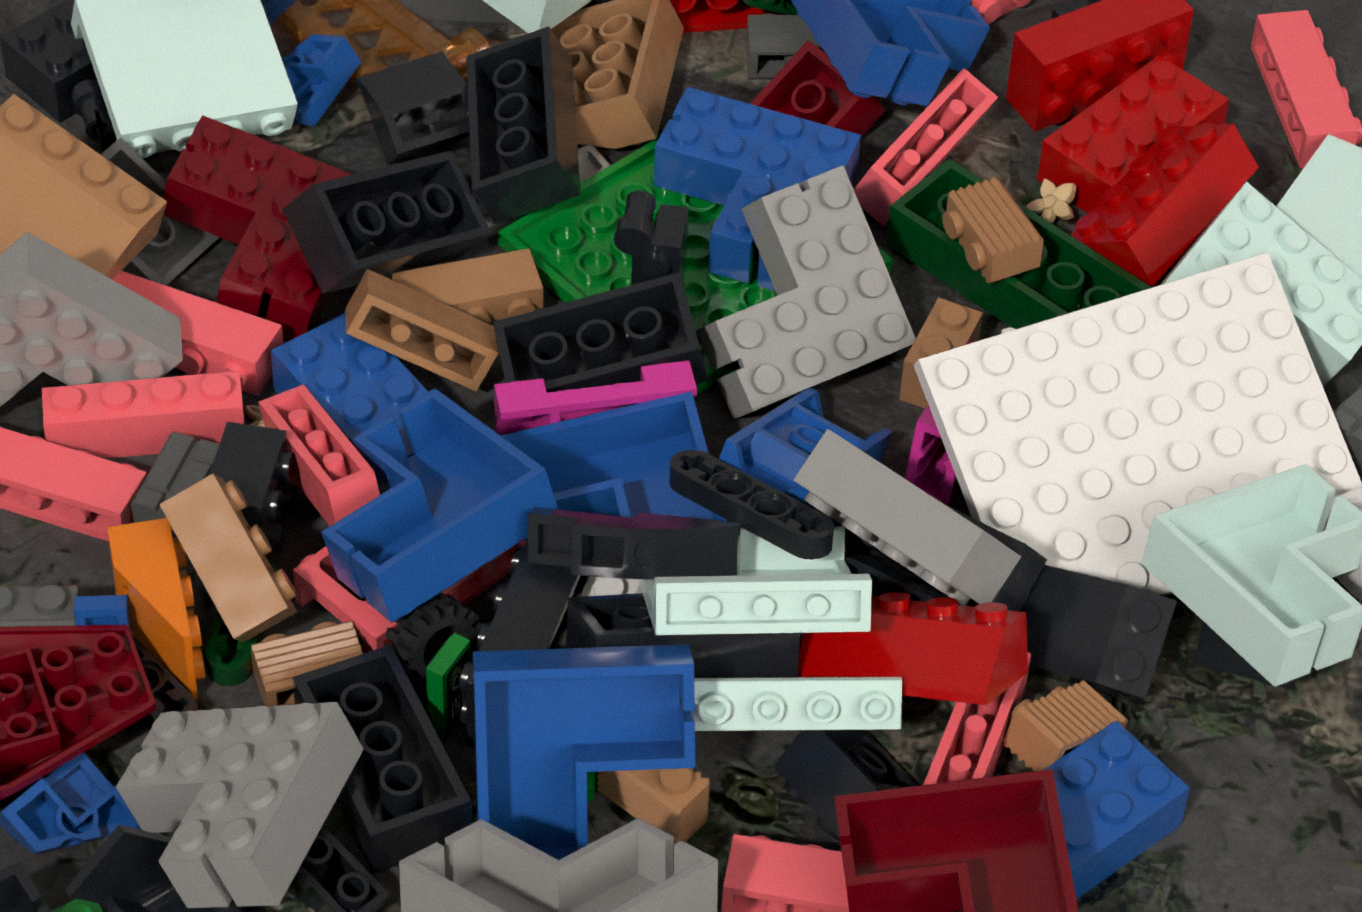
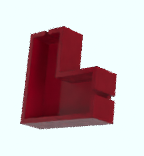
M202 115L187 142L186 150L183 149L167 178L164 200L167 201V205L163 215L238 244L222 275L216 303L258 317L264 293L271 295L266 320L281 324L283 341L288 342L312 330L330 293L322 294L282 209L313 184L353 174Z
M1053 769L834 796L849 912H952L960 910L961 912H1079Z

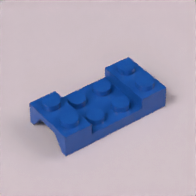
M810 387L727 438L719 460L816 510V507L804 500L809 490L795 482L794 478L827 428L878 462H881L893 432L883 428L864 439L855 436L824 419L819 393Z

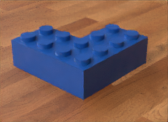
M791 0L797 9V14L805 21L813 33L814 39L822 46L830 58V63L838 70L846 82V87L849 91L863 98H869L871 95L887 97L899 105L914 103L928 106L946 71L949 69L961 71L963 68L967 71L969 70L990 29L974 6H970V0Z
M687 87L673 112V120L669 119L655 145L654 186L724 206L710 233L708 272L749 283L752 275L753 246L756 243L741 209L761 197L794 184H800L809 178L844 165L851 185H853L858 173L861 135ZM759 253L757 286L775 291Z
M435 388L398 410L413 456L408 458L396 420L391 416H388L353 438L357 451L375 472L381 495L321 531L338 579L361 598L365 597L367 603L391 623L411 613L416 607L443 590L452 587L468 574L487 562L496 559L500 554L527 538L528 513L534 507L558 510L544 467Z
M692 391L501 435V437L546 469L558 510L635 518L640 512L727 522L725 518L679 495L669 485L670 460L672 456L686 450H697L709 454Z
M689 644L473 652L477 820L482 819L560 860L588 845L586 772L695 768V720L692 712L695 711L694 661Z

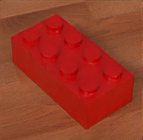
M1102 0L1015 32L1006 100L1035 132L1077 116L1159 55L1183 69L1194 9L1186 0Z
M1159 55L1043 140L1037 180L1042 183L1044 179H1047L1057 187L1065 183L1075 184L1077 186L1076 193L1071 203L1087 214L1091 213L1102 201L1103 193L1109 187L1117 184L1129 171L1131 162L1144 155L1156 142L1155 137L1161 130L1171 125L1225 124L1229 99Z
M1204 123L1197 126L1171 125L1161 130L1155 137L1156 142L1144 155L1131 162L1129 171L1124 177L1103 193L1102 201L1091 213L1086 214L1075 224L1076 229L1070 235L1147 285L1154 286L1259 168L1234 123L1214 125Z

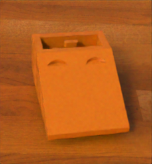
M167 518L107 527L116 595L128 596L132 635L198 701L196 680L205 678V669L201 648L192 649L202 646L198 616L194 614L193 608L186 609V607L194 606V597L190 575L187 576L186 569H178L187 567L183 546L178 537H172L170 523Z

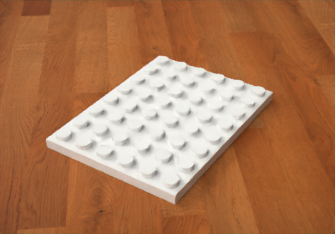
M1268 252L921 358L913 365L971 517L1027 544L1047 559L1045 565L1127 584L1166 596L1172 594V592L1141 564L1154 515L1303 464L1311 467L1336 489L1334 496L1362 488V482Z

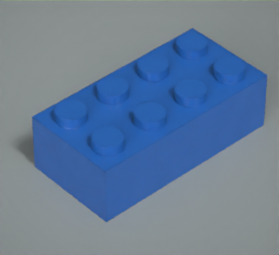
M346 313L271 350L273 385L277 394L304 384L355 448L354 437L391 416L396 420L408 458L413 456L398 410L428 393V391L395 355L346 334Z
M1114 721L1044 769H1053L1076 900L1182 824L1190 787L1117 721Z

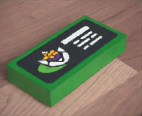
M456 633L448 638L426 667L428 717L438 737L443 740L447 738L460 720L466 692L459 690V683L465 663L468 660L471 661L470 640Z

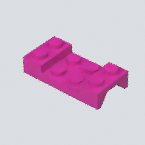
M690 361L641 366V377L638 382L568 389L549 393L546 392L543 378L494 384L495 432L501 436L691 391L693 396H697V387Z

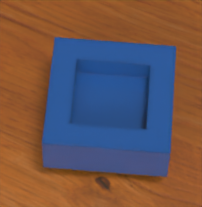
M127 595L75 596L74 617L76 626L128 625L132 635Z

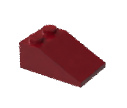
M809 40L803 44L750 103L762 108L861 135V137L885 112L876 96L871 95L869 98H863L849 91L846 87V82L838 70L830 63L828 55Z

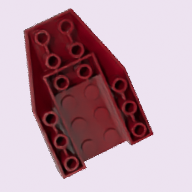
M128 625L0 627V800L23 789L157 710L156 701Z

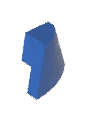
M312 34L300 43L290 55L282 58L298 103L293 123L315 126L360 65L361 60L344 36Z
M84 753L58 767L45 779L41 778L0 813V826L20 845L35 855L109 837L118 825L141 829L116 789V786H112Z

